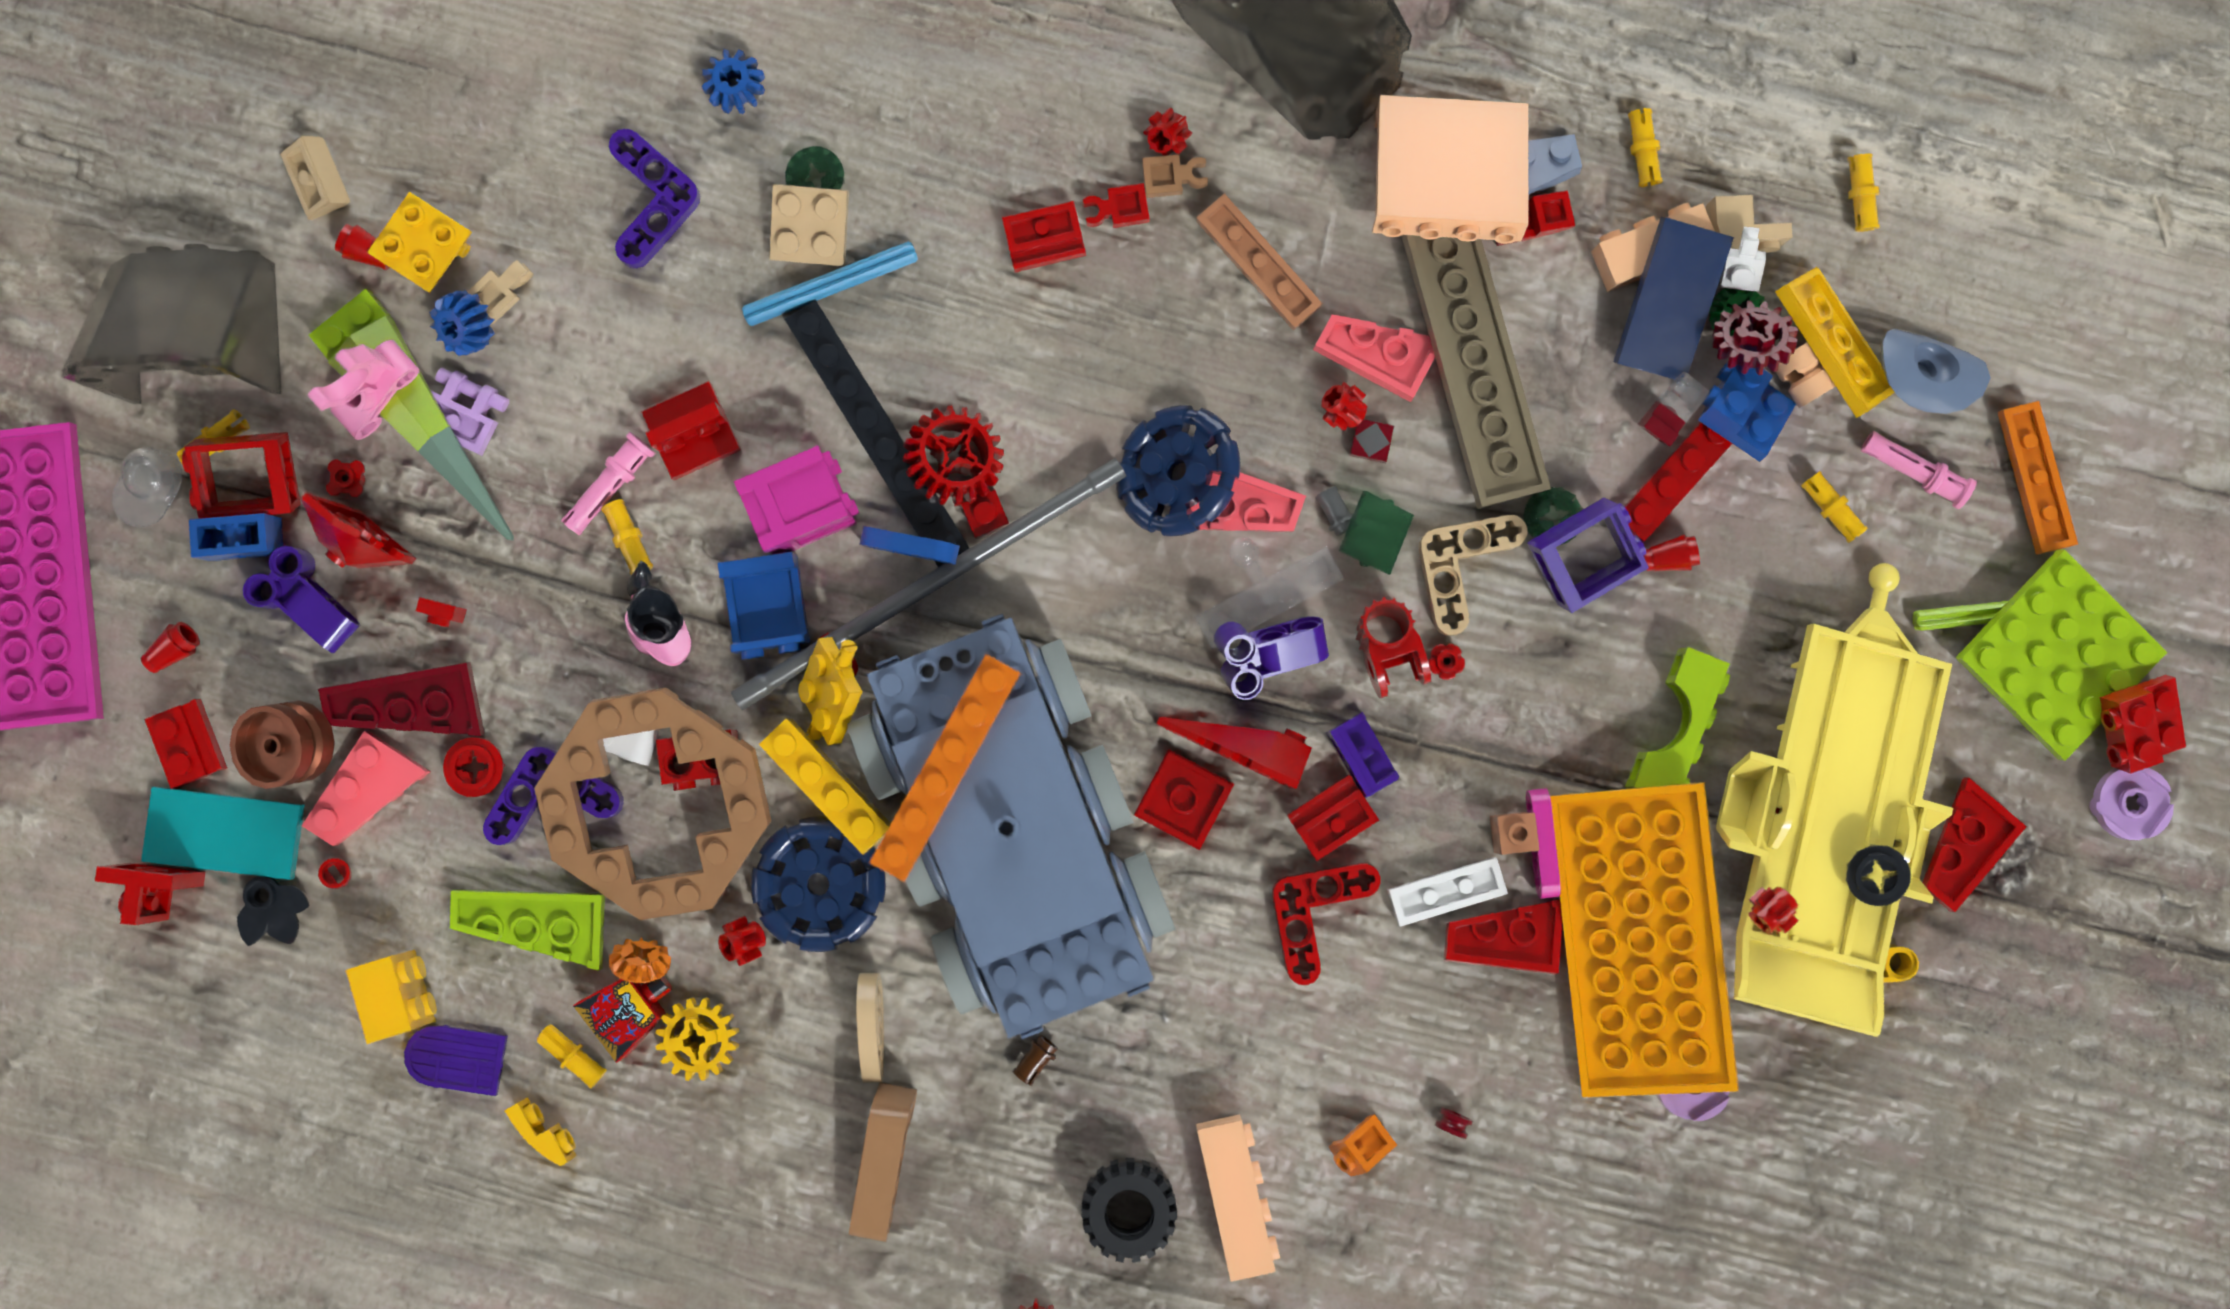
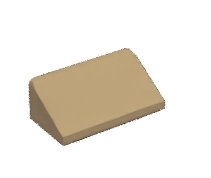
M301 136L280 153L308 220L319 218L350 203V198L327 144L322 137Z

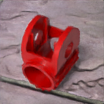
M1383 597L1378 602L1373 600L1370 607H1365L1356 628L1358 633L1355 639L1359 641V650L1364 652V663L1373 688L1379 698L1388 696L1387 686L1390 685L1386 669L1405 663H1410L1416 681H1420L1422 685L1431 683L1429 662L1420 635L1413 627L1415 620L1411 616L1412 610H1408L1405 607V602H1397L1396 598L1386 600ZM1375 617H1389L1398 623L1402 630L1403 638L1394 643L1380 642L1371 636L1367 623Z

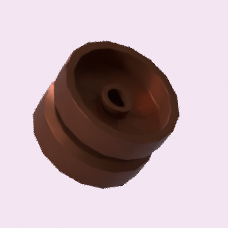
M300 700L250 708L239 716L232 728L230 739L232 761L239 774L252 785L265 789L314 780L327 769L333 758L335 746L332 726L325 714L313 704Z

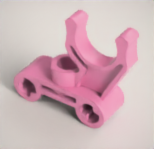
M394 340L385 341L375 349H371L363 344L350 349H342L336 354L335 359L343 366L347 373L330 385L313 388L308 393V397L321 411L330 408V412L356 440H361L372 434L382 423V418L379 416L381 411L397 390L404 388L417 377L419 368Z

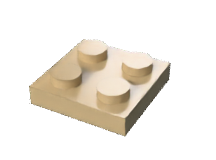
M773 184L769 260L845 266L849 190Z

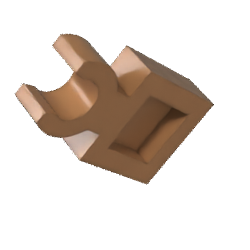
M1179 155L1142 158L1146 198L1182 195V184H1188L1196 189L1206 187L1208 184L1207 177L1196 178L1192 174L1195 168L1206 166V159L1195 157L1187 164L1180 165Z

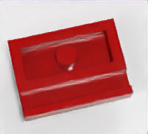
M1074 201L1002 217L1015 273L1086 256Z
M193 699L189 703L178 705L144 719L171 789L180 788L210 776L212 773L227 769L201 699Z
M1349 774L1286 815L1315 861L1320 860L1380 821Z

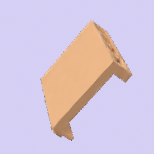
M1380 95L1375 112V128H1377L1376 213L1372 233H1380L1387 237L1415 235L1421 236L1424 239L1450 237L1466 242L1477 239L1495 240L1502 244L1515 241L1521 242L1528 226V103Z

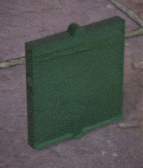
M1363 491L1339 552L1360 561L1359 564L1362 567L1370 566L1390 575L1414 515L1395 506L1394 501L1391 499L1383 500L1368 491Z

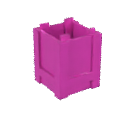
M815 446L733 481L763 552H769L771 555L792 552L857 524L854 516L860 512L854 499L850 500L848 493H843L836 475L841 474L842 470L837 459L833 460L830 451L823 453L819 446Z

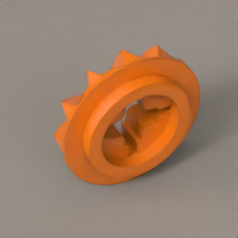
M642 937L639 941L626 939L623 945H614L613 952L609 955V968L612 973L622 980L633 983H647L658 980L669 971L671 965L668 947L659 946L657 940L646 942Z

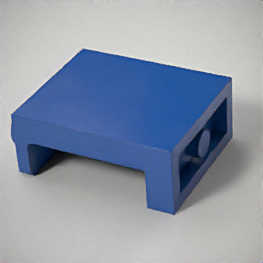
M787 552L717 563L719 578L724 580L733 642L730 645L731 653L741 654L742 660L764 657V650L778 648L779 654L801 651V644L810 643L798 556L795 553Z

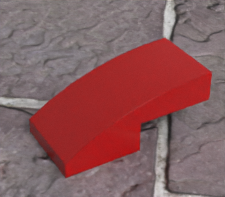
M1568 190L1537 195L1528 200V226L1521 241L1558 233L1576 226ZM1496 242V246L1506 245Z

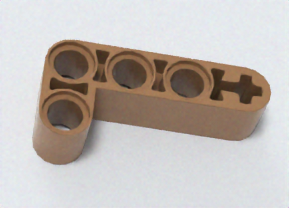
M879 1083L867 1123L849 1235L887 1242L907 1133L916 1102L917 1089Z

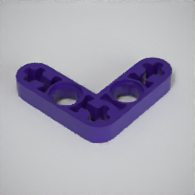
M620 129L613 133L609 140L610 153L618 163L656 194L616 242L615 251L618 258L626 266L637 269L649 263L695 211L700 203L701 195L697 186L688 176L639 134L631 129ZM623 141L628 144L632 142L634 149L642 156L639 161L626 151L622 153L623 150L620 144ZM653 162H660L665 168L663 176L655 181L647 179L645 175L647 166ZM671 180L683 191L689 187L687 193L690 199L687 202L680 199L676 203L678 197L668 187ZM657 213L665 214L668 218L666 228L660 232L650 230L648 223L651 216ZM640 229H643L654 240L651 244L646 239L640 243L643 239L638 233ZM631 243L636 246L640 243L638 248L641 254L638 257L630 255L627 258L629 255V251L626 249L628 244Z
M534 747L523 756L485 819L483 833L490 843L506 845L516 841L538 806L534 788L546 771L540 770L537 773L535 771L537 764L533 762L534 757L546 755L545 762L549 765L557 753L555 750L548 747ZM600 777L583 780L582 788L578 791L582 809L598 818L616 816L624 805V797L621 791ZM592 781L596 783V786L592 788L593 792L598 795L611 793L609 800L614 803L612 808H604L601 811L599 809L601 802L592 796L587 797L586 802L582 800L590 791ZM519 785L526 786L531 792L530 802L523 807L516 805L512 799V793ZM506 806L510 811L521 813L520 818L511 816L506 827L511 830L510 834L498 837L499 829L494 826L495 822L505 821L510 813L503 811V807Z

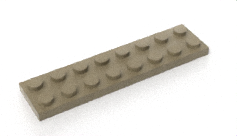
M1402 235L1477 509L1550 490L1551 486L1482 240L1477 239L1466 242L1450 237L1424 239L1421 236Z

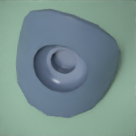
M1898 329L1887 331L1884 335L1881 345V359L1887 382L1896 395L1909 406L1924 412L1947 414L1964 410L1983 396L1991 379L1985 361L1969 352L1922 335Z

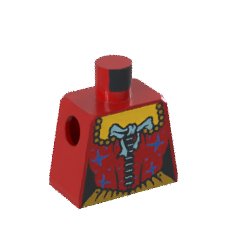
M665 976L647 983H633L620 979L578 1001L573 1007L613 1060L618 1063L626 1058L662 1020L661 1018L666 1012L658 1000L672 990V986Z

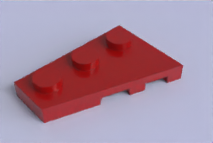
M1963 777L1952 804V815L1945 822L1922 882L1934 896V899L1950 912L1958 910L2027 827L1969 777Z
M1560 899L1448 922L1446 925L1443 961L1558 974L1563 922Z

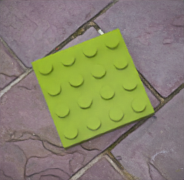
M2057 549L1955 658L2058 760L2066 761L2102 723L2100 697L2138 684L2168 652L2065 549Z

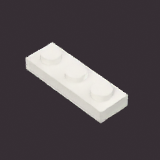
M1496 857L1387 889L1398 926L1400 927L1508 894Z

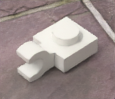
M1743 227L1739 249L1730 248L1722 272L1721 288L1759 292L1766 262V252L1757 251L1759 228Z

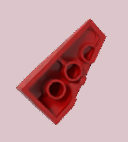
M1159 717L1155 724L1291 789L1297 788L1312 747L1304 744L1307 737L1288 728L1282 734L1278 731Z

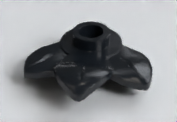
M260 876L253 878L246 884L243 890L245 906L237 917L240 936L247 946L258 942L266 933L280 942L286 944L294 943L299 932V919L296 913H300L310 906L306 895L298 887L279 885L271 877ZM262 888H265L269 893V898L266 902L262 901L259 897V892Z

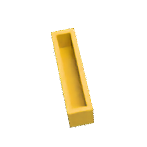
M786 718L759 743L760 747L862 855L883 839L891 825L889 820L822 749L808 737L805 731L793 719Z

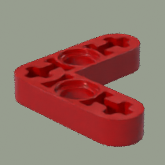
M1355 863L1285 876L1274 884L1272 898L1285 967L1288 976L1294 983L1299 985L1312 984L1321 973V964L1310 908L1374 895L1381 884V877L1374 866L1367 863ZM1364 869L1365 874L1372 875L1373 881L1367 883L1366 890H1362L1359 885L1347 886L1350 894L1343 895L1344 884L1339 873L1346 872L1345 879L1347 880L1359 877V870ZM1323 876L1332 877L1337 884L1335 893L1328 898L1319 896L1316 891V883ZM1291 883L1292 888L1299 889L1300 895L1294 897V904L1296 909L1303 906L1304 914L1292 913L1282 918L1281 911H1289L1287 900L1279 897V892L1285 890V884ZM1293 920L1303 921L1307 927L1306 936L1300 941H1292L1286 935V927ZM1310 944L1311 951L1303 950L1306 962L1313 963V969L1308 970V977L1302 978L1299 972H1293V967L1299 965L1298 954L1294 952L1289 955L1288 948H1302Z

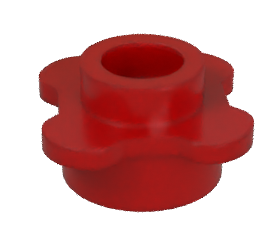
M334 459L329 462L327 468L330 472V482L326 485L327 492L332 496L344 493L352 497H359L364 491V464L358 460H354L352 463H342L340 460ZM344 475H348L349 477L348 481L346 482L343 481Z

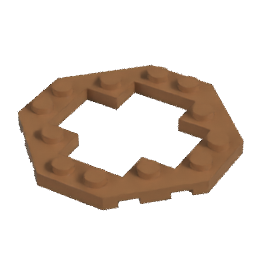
M666 687L595 699L589 702L534 788L552 861L639 920L712 909L772 821L756 749L743 739L739 741L723 730L722 725L697 709L695 711L678 699V695ZM670 727L678 764L715 758L731 828L701 832L695 837L702 870L636 880L628 845L592 850L576 781L605 777L611 773L603 739Z

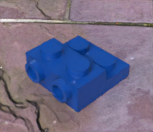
M1727 361L1716 377L1721 381L1718 387L1713 385L1701 402L1706 407L1698 420L1761 462L1771 450L1796 403L1769 385L1773 375L1763 369L1762 375H1758L1755 368H1749L1746 374H1742V366L1736 365L1730 369L1727 367Z

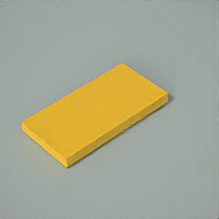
M1819 267L1813 268L1775 291L1856 418L1867 413L1895 393L1887 382L1883 366Z

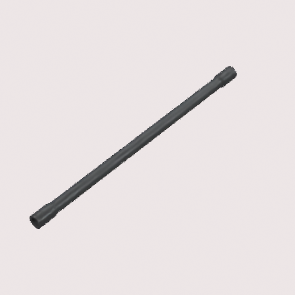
M1113 458L1090 472L1083 480L959 554L956 565L947 563L941 565L823 638L832 637L838 649H840L841 643L844 640L854 641L1077 504L1127 477L1118 460ZM817 641L766 673L759 674L732 690L731 694L742 711L771 694L775 688L805 671Z

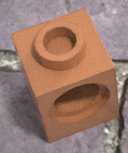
M1520 812L1490 816L1494 853L1504 855L1540 851L1535 813Z

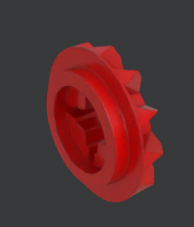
M470 737L458 741L448 750L443 763V773L448 785L455 792L466 797H479L491 793L498 783L502 781L505 764L500 754L501 750L496 748L489 740ZM474 756H476L478 763L488 765V768L478 771L477 778H474L473 772L460 770V766L471 764Z

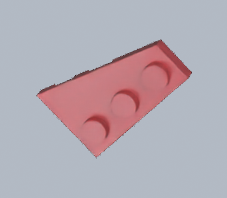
M1333 314L1313 348L1319 354L1409 402L1415 397L1435 359L1428 335L1413 333L1414 330L1401 327L1399 330L1377 326L1375 322Z
M1240 472L1239 479L1235 478L1232 491L1234 495L1225 510L1213 522L1208 520L1199 527L1200 530L1293 532L1306 495ZM1213 473L1209 485L1217 486L1220 475ZM1199 503L1190 507L1192 512L1200 508Z
M364 731L305 819L302 827L331 846H338L370 821L373 815L390 802L395 801L404 794L407 788L424 778L431 771L371 732Z

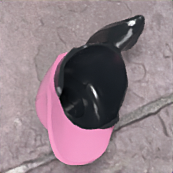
M640 561L634 573L627 581V592L631 597V601L625 615V625L629 637L636 649L641 653L651 655L663 664L677 666L684 662L690 653L691 638L674 600L666 592L649 584L652 574L648 565Z

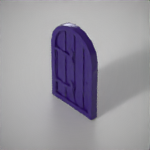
M447 1025L428 1026L417 1031L408 1040L404 1051V1064L408 1073L417 1082L424 1085L497 1096L508 1035L449 1027Z

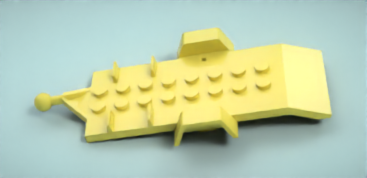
M1888 563L1878 564L1871 569L1868 576L1869 584L1873 588L1870 607L1845 632L1817 624L1807 625L1799 661L1791 664V668L1797 669L1785 723L1777 726V730L1783 731L1777 758L1751 751L1729 770L1716 824L1717 832L1729 848L1754 855L1736 933L1734 999L1875 1037L1880 1035L1884 1019V969L1900 899L1886 906H1871L1858 900L1850 891L1845 880L1847 863L1851 861L1856 851L1869 847L1871 844L1888 845L1902 854L1910 867V885L1903 896L1932 904L1934 896L1920 881L1930 831L1949 818L1953 812L1952 807L1922 799L1952 664L1918 654L1889 613L1885 611L1888 594L1898 586L1900 581L1898 570ZM1776 807L1780 808L1779 814H1775ZM1875 860L1873 872L1864 877L1866 879H1873L1879 890H1881L1882 877L1892 872L1882 870ZM1779 886L1788 891L1797 901L1799 907L1796 909L1797 913L1794 916L1799 922L1786 934L1782 931L1779 934L1776 931L1772 934H1767L1759 929L1750 919L1749 913L1754 905L1749 899L1761 887L1765 890L1770 887L1773 890Z

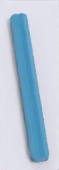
M905 242L744 305L742 307L743 315L746 322L750 326H754L810 304L815 300L818 301L915 263L918 260V256L913 244Z

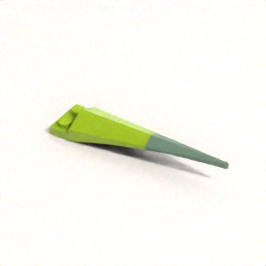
M366 288L308 334L327 358L328 363L341 376L345 375L347 371L335 359L339 351L362 344L375 349L378 345L388 340H394L417 366L394 319L375 295ZM419 370L417 377L411 383L396 391L380 415L507 540L514 541L512 532L469 461Z

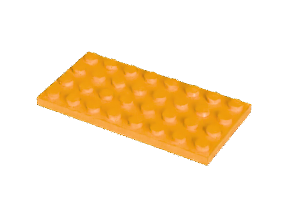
M1705 782L1551 795L1561 886L1560 902L1582 1097L1738 1091L1739 1082Z

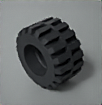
M1126 1158L1125 1162H1119L1116 1159L1110 1161V1166L1106 1168L1104 1166L1100 1167L1097 1170L1096 1176L1089 1179L1086 1191L1083 1193L1081 1217L1083 1219L1085 1234L1088 1233L1089 1242L1094 1248L1098 1246L1101 1249V1254L1107 1258L1110 1254L1116 1256L1117 1262L1124 1263V1258H1132V1263L1141 1262L1140 1257L1147 1255L1148 1259L1155 1256V1250L1159 1247L1163 1250L1168 1244L1169 1235L1173 1236L1175 1231L1177 1206L1169 1179H1165L1163 1172L1158 1167L1152 1168L1150 1162L1142 1160L1141 1163L1134 1162V1158ZM1124 1190H1134L1144 1194L1151 1202L1152 1213L1150 1218L1143 1225L1134 1229H1124L1116 1226L1108 1218L1106 1211L1108 1201L1115 1194Z

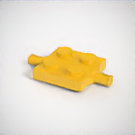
M832 637L818 638L798 688L801 701L806 704L812 715V720L806 734H809L808 737L813 740H819L823 735L827 745L842 743L848 723L852 719L863 692L852 670V659L858 647L851 640H844L839 650Z

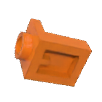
M1373 1114L1367 1116L1343 1139L1334 1141L1329 1145V1149L1334 1154L1336 1165L1352 1177L1369 1172L1397 1144L1376 1115Z

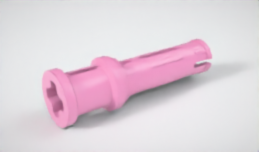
M1874 430L1869 434L1861 447V452L1920 482L1926 493L1932 494L1934 492L1951 501L1952 506L1956 509H1961L1975 490L1977 481L1973 478L1966 480L1948 470L1947 464L1943 462L1933 464Z
M629 432L626 435L627 441L613 457H607L606 468L586 490L574 507L561 519L576 534L581 535L592 519L596 517L602 507L607 504L624 482L629 483L635 479L634 473L647 457L652 458L656 454L633 433Z

